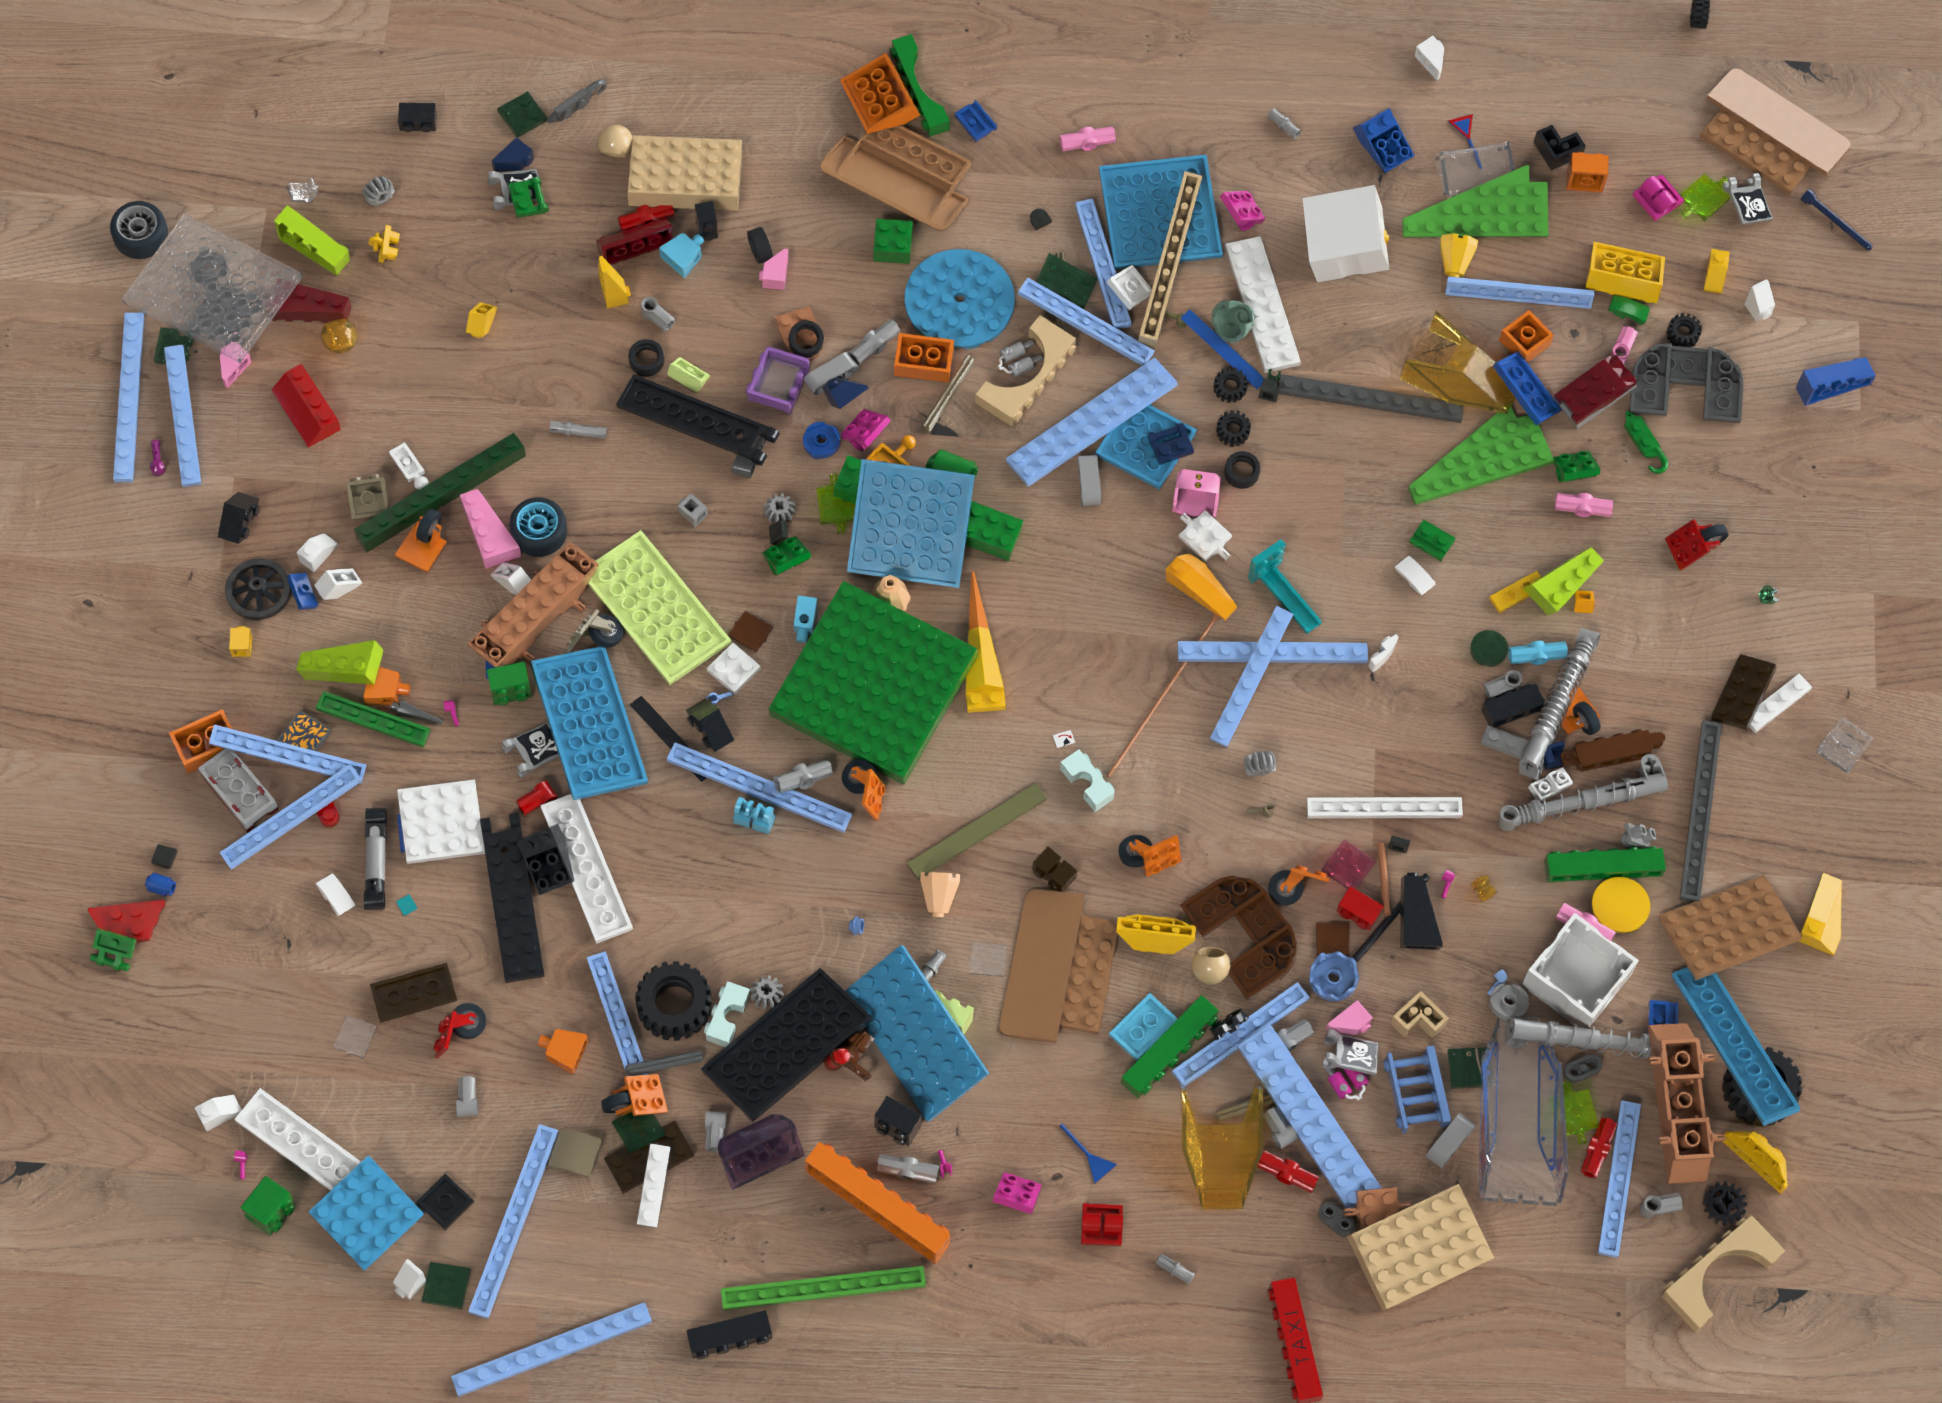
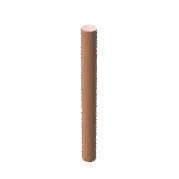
M1380 842L1377 844L1382 904L1384 906L1383 915L1389 916L1391 915L1386 851L1385 843Z

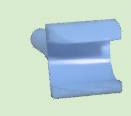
M731 691L719 695L712 692L705 699H711V703L715 705L719 700L730 697L733 694Z
M1503 969L1494 975L1498 981L1487 992L1488 995H1491L1492 990L1497 985L1507 981V974Z

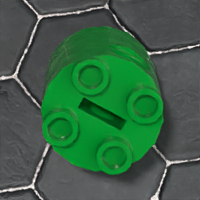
M942 449L929 457L925 468L972 474L975 475V478L979 470L976 462Z

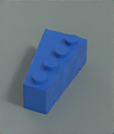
M1866 357L1856 358L1851 361L1804 370L1796 389L1804 405L1807 406L1871 385L1876 375Z

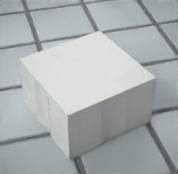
M1375 185L1303 198L1309 263L1317 282L1340 279L1353 274H1368L1389 270L1387 246L1384 240L1383 209Z
M1574 913L1558 933L1552 945L1544 950L1528 970L1521 986L1571 1024L1589 1029L1630 978L1639 960L1616 943L1606 939L1595 927Z

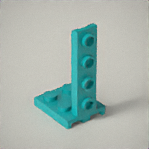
M1280 539L1251 559L1248 580L1253 584L1260 579L1285 610L1293 614L1292 618L1307 635L1320 626L1322 622L1278 570L1277 567L1283 562L1286 547L1284 541Z

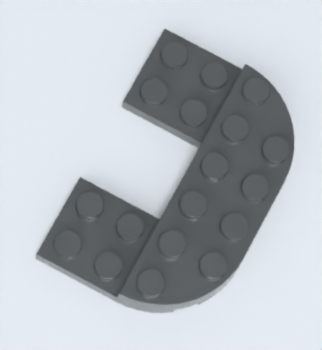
M1672 343L1653 346L1638 358L1631 373L1636 379L1637 387L1630 391L1629 412L1666 416L1669 383L1704 386L1703 420L1740 423L1743 399V376L1738 364L1736 365L1729 358L1730 356L1727 353L1716 348L1672 346Z

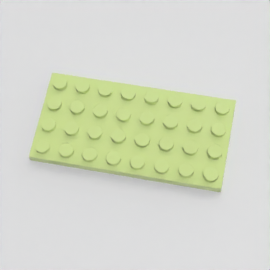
M641 530L596 560L599 566L588 583L589 587L610 613L621 623L623 629L669 685L731 644V639Z

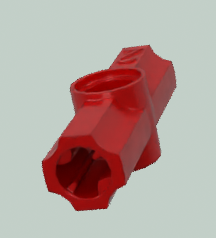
M642 205L635 212L619 216L618 222L621 230H628L639 224L650 223L655 219L675 217L673 207L670 205H660L657 207Z
M1601 1117L1595 1135L1592 1136L1588 1145L1587 1155L1580 1172L1589 1178H1597L1603 1160L1606 1159L1612 1144L1610 1142L1617 1128V1123L1610 1118Z
M1267 1151L1263 1152L1257 1165L1258 1168L1276 1176V1179L1286 1185L1293 1184L1310 1193L1314 1190L1319 1176L1300 1168V1165L1290 1159L1283 1160Z

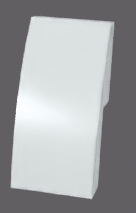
M1410 556L1395 566L1396 571L1421 596L1436 585L1430 575Z
M1397 634L1384 638L1381 641L1379 652L1371 656L1369 668L1372 672L1379 669L1391 656L1398 640Z
M1563 767L1549 773L1545 778L1530 784L1528 789L1535 799L1542 802L1543 797L1546 800L1571 786L1573 781Z
M333 873L315 883L337 916L356 906Z

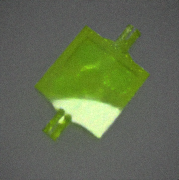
M1704 173L1680 194L1684 199L1683 203L1687 205V208L1681 212V215L1687 218L1693 212L1703 221L1710 218L1731 198L1722 188L1723 183L1728 182V178L1723 176L1716 182Z
M830 474L831 485L816 488L821 525L836 524L837 534H840V528L841 533L844 534V523L854 521L856 504L833 496L837 474H834V480L833 474Z
M1567 1081V1086L1566 1082L1563 1083L1565 1094L1558 1096L1557 1128L1559 1135L1561 1136L1563 1132L1565 1114L1564 1130L1566 1129V1135H1576L1579 1145H1582V1137L1583 1144H1586L1584 1132L1599 1127L1589 1089L1577 1092L1572 1091L1571 1082ZM1552 1097L1550 1102L1555 1116V1097ZM1560 1104H1561V1126H1560Z

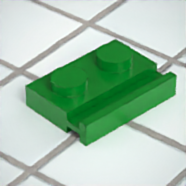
M1423 519L1409 543L1437 560L1442 561L1456 538Z

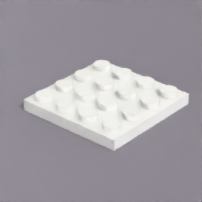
M475 780L397 789L407 864L485 854Z

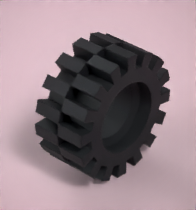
M1692 0L1690 27L1706 29L1710 13V0Z
M1681 313L1680 317L1678 314L1675 315V318H1672L1668 325L1667 339H1671L1670 343L1672 344L1676 343L1675 346H1695L1702 332V325H1699L1700 321H1695V316L1690 318L1688 313L1687 316H1684V313ZM1681 326L1687 327L1691 334L1688 336L1681 335L1677 328Z
M1228 367L1227 371L1224 368L1221 373L1218 372L1213 386L1214 393H1217V398L1221 397V401L1227 400V403H1230V401H1233V403L1237 402V400L1240 401L1242 396H1245L1248 381L1246 380V375L1242 376L1243 372L1241 370L1237 372V368L1231 371V367ZM1227 380H1233L1237 383L1238 387L1234 391H1229L1224 388L1223 384Z
M1230 410V414L1225 412L1224 416L1221 415L1217 422V437H1220L1219 440L1221 442L1224 440V445L1230 443V447H1233L1234 443H1236V447L1240 446V442L1244 444L1245 440L1249 437L1251 429L1249 418H1245L1244 413L1240 415V411H1237L1236 414H1234V410ZM1228 424H1237L1241 430L1238 433H1230L1226 427Z

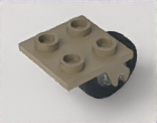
M596 609L592 615L588 614L582 624L573 633V636L567 642L569 647L565 653H570L581 637L592 639L601 647L611 648L616 646L623 637L621 623L613 616L606 614L598 615L600 611Z

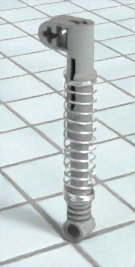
M1585 628L1580 629L1576 644L1572 652L1566 656L1563 663L1564 667H1561V673H1558V678L1555 679L1556 684L1552 686L1553 690L1549 692L1550 696L1546 698L1547 702L1544 703V708L1541 709L1542 713L1538 715L1539 719L1536 720V725L1531 730V739L1519 762L1520 775L1539 780L1544 767V755L1547 747L1554 741L1557 731L1560 729V725L1569 710L1568 707H1570L1579 684L1585 676V672L1590 664L1589 658L1598 646L1600 633Z

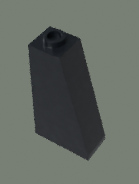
M1406 873L1401 878L1400 948L1439 950L1443 947V942L1424 876H1418V873Z

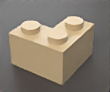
M1420 991L1393 1016L1390 1024L1403 1037L1407 1036L1419 1025L1431 1038H1434L1446 1027L1449 1018Z

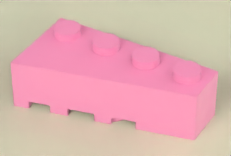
M476 489L461 494V503L485 569L520 558V547L480 491Z

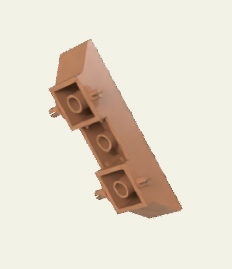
M569 542L541 571L537 568L533 572L535 577L490 622L487 619L482 622L481 626L484 628L467 643V646L495 668L511 665L521 658L530 664L531 661L535 660V657L528 653L529 647L535 642V638L558 615H562L567 609L575 607L581 613L585 611L586 606L579 602V598L586 591V587L599 564L572 542Z
M1687 1023L1648 1025L1652 1057H1648V1061H1650L1648 1064L1653 1065L1661 1137L1658 1136L1657 1141H1659V1145L1663 1146L1667 1184L1706 1182L1711 1158H1714L1713 1144L1716 1141H1725L1724 1133L1713 1134L1710 1128L1709 1117L1706 1118L1701 1081L1704 1078V1062H1715V1058H1712L1715 1057V1054H1703L1699 1038H1695Z

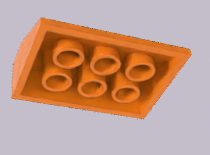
M887 53L840 79L867 134L905 125L920 116Z

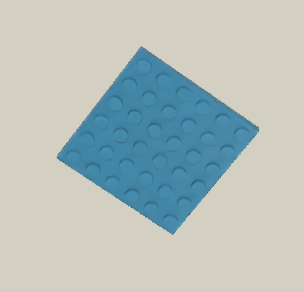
M1207 154L1099 166L1115 270L1125 269L1131 265L1134 267L1159 265L1185 171L1201 175L1202 180L1179 263L1223 257Z
M862 459L847 572L879 577L892 575L900 580L959 588L975 475Z

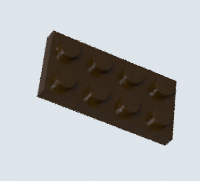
M1740 654L1711 715L1712 720L1748 730L1776 671V664Z
M447 963L370 984L380 1023L457 1001Z
M675 1120L604 1157L605 1163L623 1194L643 1184L650 1144L670 1147L667 1170L694 1157L693 1151Z

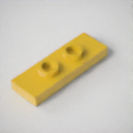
M1535 571L1491 595L1489 600L1500 614L1529 598L1530 596L1522 588L1541 576L1538 571Z

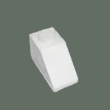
M1431 36L1416 46L1414 56L1436 80H1439L1442 71L1444 47L1441 41Z
M1767 279L1751 287L1744 304L1756 321L1762 318L1763 320L1769 318L1775 307L1770 284Z
M324 533L312 537L297 551L299 562L315 572L339 544Z
M505 562L491 574L493 579L515 595L531 581L520 566Z
M353 568L326 570L314 586L324 600L338 599L360 586L362 581Z
M234 1095L212 1098L195 1107L206 1131L238 1116L242 1111Z
M408 1259L404 1262L393 1281L396 1288L394 1291L401 1298L406 1297L409 1300L427 1283L423 1272Z

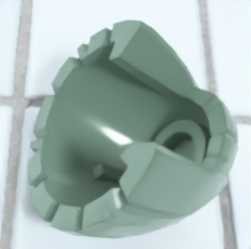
M1222 301L1215 305V308L1212 310V325L1216 329L1217 335L1221 336L1220 338L1226 342L1234 343L1240 341L1249 333L1254 324L1253 309L1240 301Z

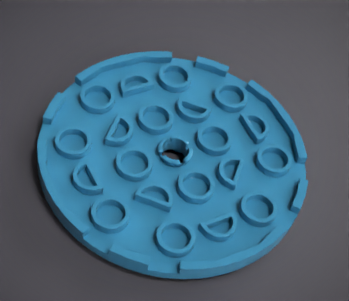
M946 250L928 257L912 272L905 289V309L914 329L921 336L954 340V348L973 349L988 341L991 342L1005 330L1014 311L1015 293L1006 271L995 260L972 250ZM963 296L965 300L963 302H957L955 300V297Z

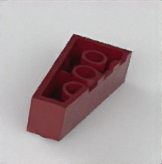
M279 279L266 311L269 321L285 320V322H293V320H304V322L321 321L322 323L346 324L352 307L349 297Z

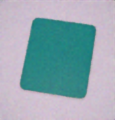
M409 894L396 901L404 916L418 909Z

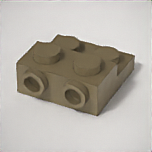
M380 474L370 475L369 479L361 480V477L350 478V482H346L352 520L375 517L389 508L385 478L380 477Z

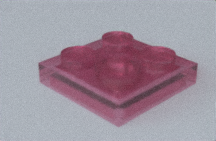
M1344 839L1322 867L1321 871L1346 889H1349L1350 886L1357 889L1374 867L1376 861Z

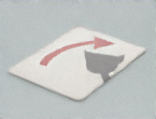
M1071 730L1053 735L1057 748L1075 743Z

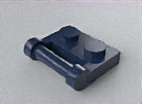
M1183 422L1175 427L1147 434L1148 441L1159 465L1194 454L1193 446ZM1178 433L1180 435L1179 438L1163 442L1160 444L1157 443V440Z

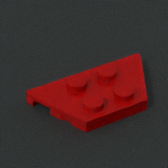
M155 900L88 908V912L98 928L137 939L136 943L146 942L152 936V930L157 925L159 914L162 908L165 907V901Z

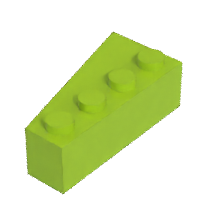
M287 205L274 220L278 238L336 276L350 261L349 251L344 245L338 244Z
M375 640L302 652L296 671L305 680L374 685L384 650Z

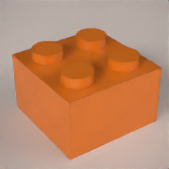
M1572 152L1567 168L1566 190L1602 193L1608 177L1609 155Z
M1528 310L1502 329L1499 341L1511 354L1519 351L1528 363L1551 346L1554 335Z

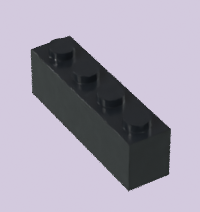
M766 1310L686 1330L692 1358H697L698 1360L709 1357V1354L713 1353L718 1355L729 1352V1349L733 1348L738 1350L749 1347V1344L753 1343L758 1345L769 1342V1339H772Z

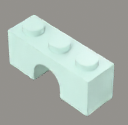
M1077 750L1061 761L1060 770L1071 783L1078 779H1086L1090 782L1091 786L1084 791L1083 798L1094 812L1114 799L1115 790L1109 782H1105L1101 771L1097 767L1094 768L1092 766L1091 760L1086 753L1083 754L1080 750Z
M728 981L725 987L722 986L718 996L721 999L718 1005H714L711 1013L713 1018L711 1022H707L704 1029L707 1041L723 1047H727L732 1042L736 1032L735 1024L728 1022L725 1019V1015L730 1011L743 1013L750 998V989Z

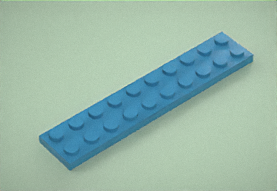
M1688 967L1673 972L1672 979L1762 1125L1765 1126L1800 1112L1799 1104L1718 975L1714 973L1695 981Z

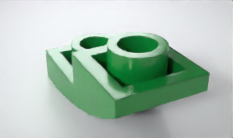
M1617 295L1612 296L1608 311L1621 319L1629 317L1640 325L1646 322L1650 308L1637 301Z

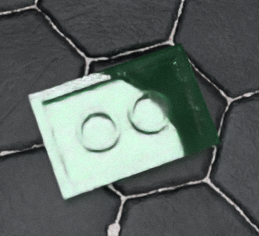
M1049 253L1036 282L1084 309L1098 278Z

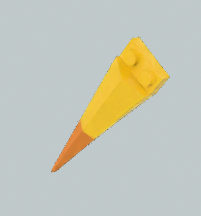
M972 570L968 644L978 649V657L966 676L967 713L1006 710L1004 686L975 573Z

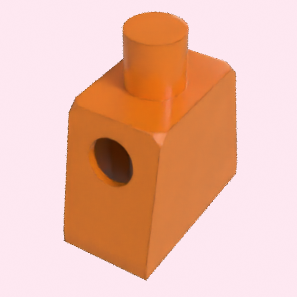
M379 667L375 684H366L363 697L365 705H392L393 702L397 703L398 695H410L411 685L401 683L400 673Z
M556 1029L552 1038L541 1035L538 1046L547 1049L545 1056L548 1061L574 1075L587 1046L588 1036L582 1033Z

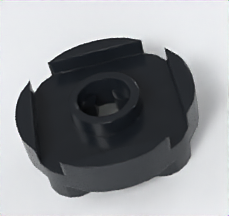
M1243 1009L1233 1011L1226 1016L1227 1018L1222 1021L1219 1020L1210 1028L1215 1040L1222 1038L1227 1031L1229 1034L1239 1029L1238 1024L1240 1025L1249 1019Z

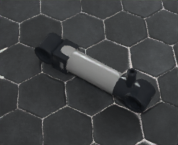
M366 808L364 910H385L386 808Z

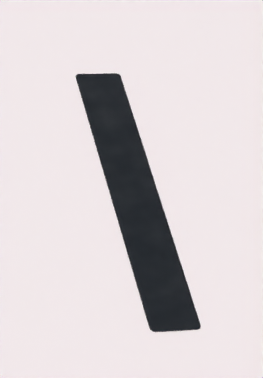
M642 696L630 704L670 749H672L674 743L690 748ZM692 772L701 782L706 779V777Z

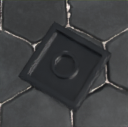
M444 1174L416 1203L446 1231L474 1203V1200L450 1177Z

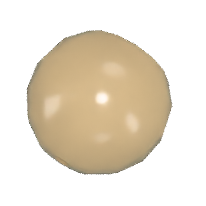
M610 125L600 132L598 148L604 155L625 158L632 151L633 137L624 126Z
M1201 948L1193 956L1192 972L1204 984L1214 985L1220 983L1228 976L1230 958L1220 948Z

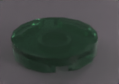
M1493 630L1479 632L1473 637L1470 645V654L1473 660L1482 666H1498L1505 660L1508 653L1506 639L1500 633Z

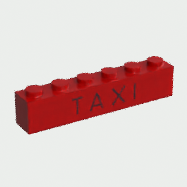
M1295 1277L1273 1281L1270 1284V1289H1267L1269 1301H1273L1274 1305L1272 1315L1274 1321L1277 1320L1279 1328H1276L1277 1337L1283 1343L1281 1353L1283 1360H1287L1288 1364L1286 1375L1288 1380L1291 1379L1293 1387L1290 1388L1292 1399H1296L1297 1403L1321 1401L1323 1392Z

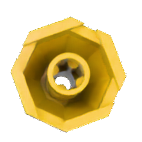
M1454 233L1441 236L1439 248L1445 275L1458 278L1464 276L1476 252L1478 240L1468 235L1458 238V234Z

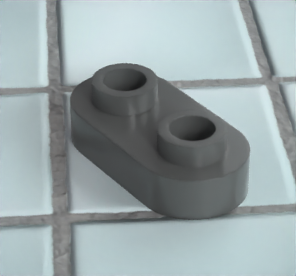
M1590 1054L1572 1061L1566 1065L1564 1077L1571 1083H1577L1597 1075L1602 1068V1060L1597 1055ZM1588 1064H1593L1594 1069H1590ZM1575 1071L1577 1076H1572L1570 1072Z
M1328 1202L1322 1204L1319 1208L1318 1217L1320 1221L1337 1235L1347 1237L1352 1234L1355 1228L1353 1219L1349 1216L1345 1217V1212L1335 1204ZM1329 1209L1333 1214L1327 1215L1325 1211ZM1343 1222L1347 1223V1224H1348V1227H1347V1228H1343V1227L1341 1226V1223H1343Z

